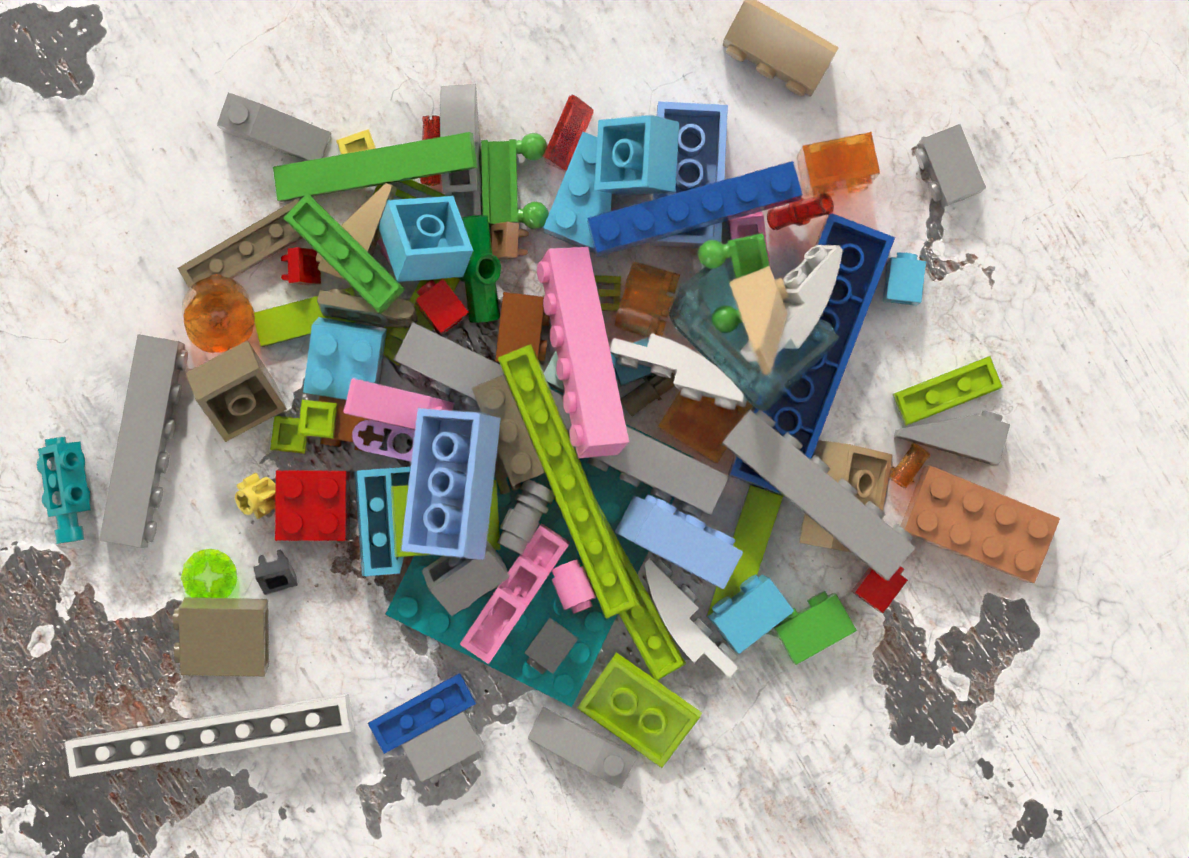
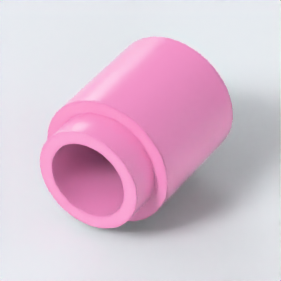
M578 559L552 569L555 577L552 581L564 610L571 608L573 614L593 606L591 599L597 596L585 567L580 566Z

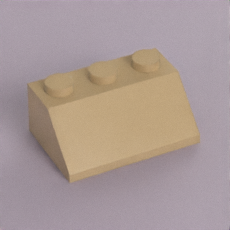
M758 0L743 1L722 44L727 48L726 53L741 62L747 59L757 65L756 70L767 78L774 79L775 76L787 83L785 85L787 89L799 96H804V94L812 96L839 48Z
M818 440L815 456L830 467L827 474L836 482L843 478L858 491L854 497L866 505L870 501L883 511L893 455L851 444ZM807 514L804 515L800 543L851 552Z

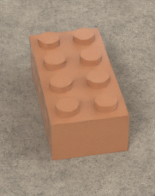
M929 465L924 466L900 526L911 536L1022 581L1035 583L1060 518Z

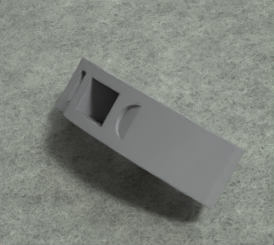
M476 84L441 86L440 137L471 132L474 138L477 168L442 174L443 193H445V196H454L461 217L483 215L479 163L481 149Z

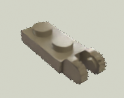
M331 289L330 292L319 291L317 303L323 316L386 327H404L405 329L410 328L412 322L415 324L418 322L414 303L412 304L408 300L404 301V299L397 298L380 314L364 298L351 296L345 290Z

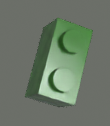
M823 591L807 600L810 605L809 607L800 612L793 608V613L773 627L795 665L857 631L837 594L827 595L826 591Z

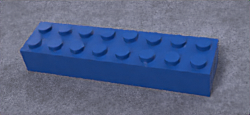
M829 213L825 218L815 245H839L843 250L838 275L828 303L813 330L798 349L782 348L776 354L771 373L765 376L752 410L755 414L761 410L776 423L772 428L782 437L789 433L803 445L799 451L809 459L812 458L895 240V237L833 213ZM735 455L728 472L729 476L784 496Z

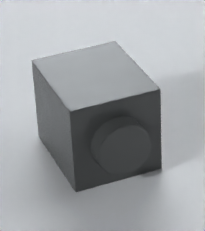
M550 617L525 651V654L530 657L527 663L542 674L546 670L554 673L574 646L578 637Z

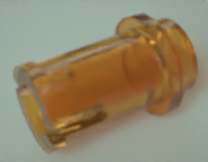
M912 443L896 467H891L892 473L889 478L904 489L909 484L913 485L915 483L914 477L926 460L930 458V453L921 446Z

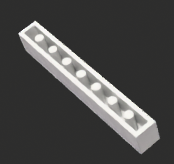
M349 694L77 737L66 741L65 747L70 777L346 733L354 729L350 697Z

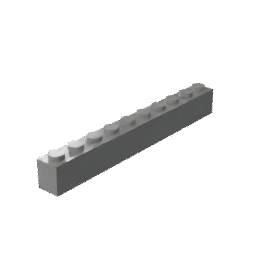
M413 322L394 361L401 364L400 372L418 380L421 374L433 380L430 385L431 387L447 395L450 394L451 390H454L464 395L463 403L478 410L480 408L471 388L504 374L500 364ZM551 390L570 435V427L572 425L569 413H566L564 410L563 395ZM627 426L629 443L618 455L590 457L587 462L605 472L609 466L620 471L619 479L638 487L640 482H643L653 487L650 494L666 502H670L672 497L684 502L683 510L699 518L702 517L703 512L708 515L712 514L729 479V476Z

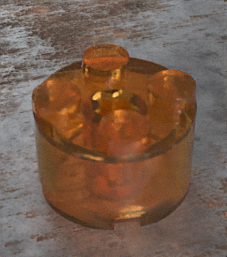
M633 261L625 283L624 294L620 300L614 326L650 338L651 334L663 337L667 321L661 320V318H669L674 298L669 296V292L676 293L681 274Z
M213 274L197 281L189 288L182 303V316L187 336L195 346L205 352H226L249 340L253 333L255 317L250 297L240 283L229 277ZM224 311L225 316L222 318L218 315L212 317V313Z

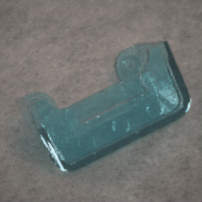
M727 258L718 268L704 267L680 287L669 311L670 320L674 327L708 361L718 367L733 381L754 407L761 411H766L835 345L839 336L834 333L832 326L828 322L818 320L809 336L798 349L782 348L776 354L771 373L764 376L759 363L747 362L740 352L749 341L744 323H740L731 333H721L712 324V314L718 307L729 305L736 310L739 309L729 283L735 280L731 258Z

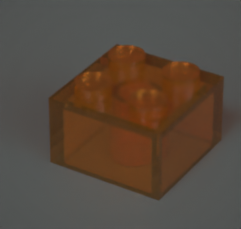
M872 132L803 145L796 156L804 197L813 195L814 200L831 198L835 196L834 192L846 188L849 194L868 190V186L872 185V182L880 174Z
M680 390L657 429L716 465L727 449L722 442L747 412L752 409L754 403L746 399L745 407L736 405L735 410L715 405V399L702 396L699 401L681 396Z

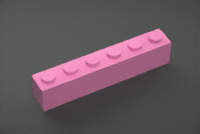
M589 248L548 249L537 265V277L539 282L543 283L545 291L543 306L545 314L550 316L552 326L550 329V342L552 347H556L557 351L556 371L559 380L563 381L565 391L563 395L564 410L570 415L572 425L570 427L571 444L576 447L578 458L618 455L629 443Z

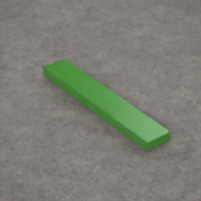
M466 132L274 166L273 172L277 201L285 202L302 199L307 193L314 197L383 185L385 183L389 184L477 168L473 133Z

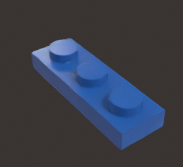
M460 672L368 722V725L385 754L477 704Z

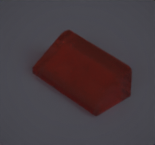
M573 94L568 97L543 155L546 164L565 172L568 169L582 132H586L594 113L592 107Z

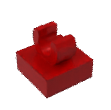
M288 248V254L281 256V261L288 262V274L281 275V279L292 284L320 285L321 271L317 270L320 262L316 261L318 252L315 249Z

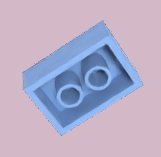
M648 494L645 500L633 496L614 533L699 578L724 589L743 554V551L733 546L736 540L706 526L704 522L688 514L676 511V507Z

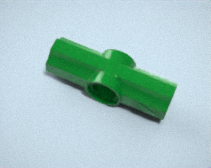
M488 215L461 217L473 249L463 277H458L460 281L465 283L469 322L478 323L498 320L500 314L496 281L501 274V264L497 256L492 254Z

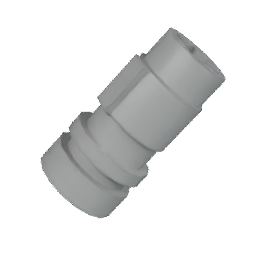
M530 479L523 482L520 488L522 493L517 494L515 498L517 503L514 509L509 508L500 526L503 532L497 542L521 555L527 544L530 543L542 514H547L549 510L546 507L547 504H552L555 498L552 490Z

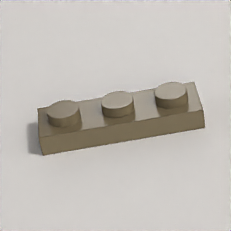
M500 375L473 386L471 389L482 414L501 418L497 450L512 486L545 473L505 375Z

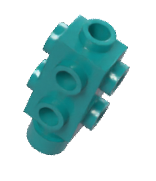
M66 437L45 439V447L38 448L37 470L42 474L44 493L42 495V504L47 509L48 517L56 516L58 528L54 530L56 544L85 540L83 526H79L77 513L90 511L91 509L89 502L90 490L87 486L84 468L85 456L82 452L81 442L67 443ZM48 460L51 462L52 465L51 470L47 466ZM53 494H54V495L56 496V498H57L56 504H55V503L53 502V500H52V495H53Z

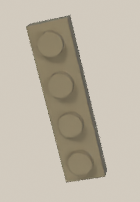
M295 199L178 267L177 269L194 298L202 297L302 239L303 237L284 219L286 214L299 200Z

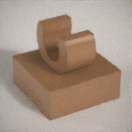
M502 222L491 224L492 254L497 256L499 260L527 255L528 250L518 248V237H527L529 232L519 229V223Z

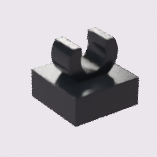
M281 549L277 550V560L267 563L264 555H259V565L253 567L255 578L264 595L298 586L296 574Z

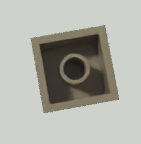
M248 340L185 373L197 403L225 442L287 410L276 382Z

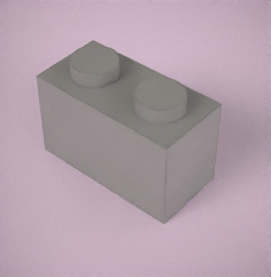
M961 124L922 138L917 143L918 150H915L916 159L922 170L927 169L931 182H928L929 191L935 202L940 201L942 208L979 194L986 189Z
M488 541L486 542L485 560L442 556L422 570L429 590L451 616L469 607L479 597L497 588L510 577L501 556Z
M466 710L401 745L421 783L430 779L432 784L450 775L449 767L459 762L465 767L481 758L479 751L485 747Z

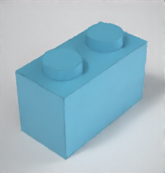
M763 574L759 577L753 575L740 585L741 591L731 599L727 596L718 601L712 607L714 612L708 616L731 649L738 654L794 612L772 580Z

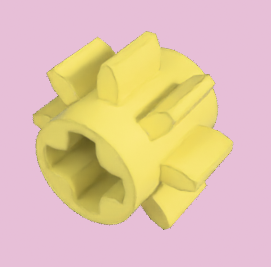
M254 473L236 485L239 491L235 494V501L238 508L244 514L250 515L254 513L256 518L260 519L275 509L276 484L270 478L263 477L260 479L258 474Z

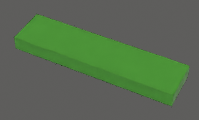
M307 193L284 217L378 313L382 314L405 291V288L310 194Z

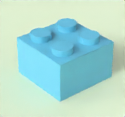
M653 115L598 120L594 190L621 196L674 193L676 186L679 122Z
M454 196L387 200L379 224V230L397 282L463 277L473 249Z
M318 317L312 324L303 393L347 400L351 378L379 384L387 328Z

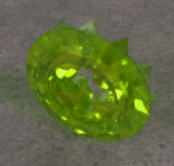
M204 549L193 553L183 564L180 579L185 593L191 598H228L237 583V570L231 558L222 551ZM207 561L209 567H211V572L223 574L222 578L212 581L210 592L206 581L195 579V576L205 573Z

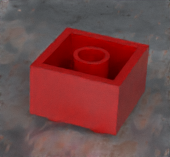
M276 470L275 541H350V472Z

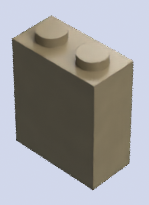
M190 597L183 599L179 609H175L173 615L174 630H179V642H176L174 647L175 663H180V675L265 677L269 667L268 599Z

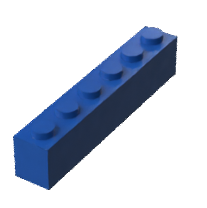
M794 161L589 217L587 218V224L596 256L599 257L797 202L801 199L803 193Z

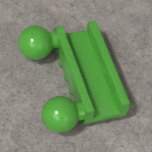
M529 133L522 140H481L483 215H488L489 225L514 222L524 223L530 229H540L545 225L549 212L542 203L530 202L523 209H518L517 154H522L526 159L532 161L541 159L547 151V142L542 135Z
M763 233L729 240L728 244H722L717 240H708L700 246L698 251V258L702 265L711 269L720 267L727 258H731L735 279L770 266ZM729 305L718 307L712 314V324L721 333H731L740 323H743L739 309L736 310Z

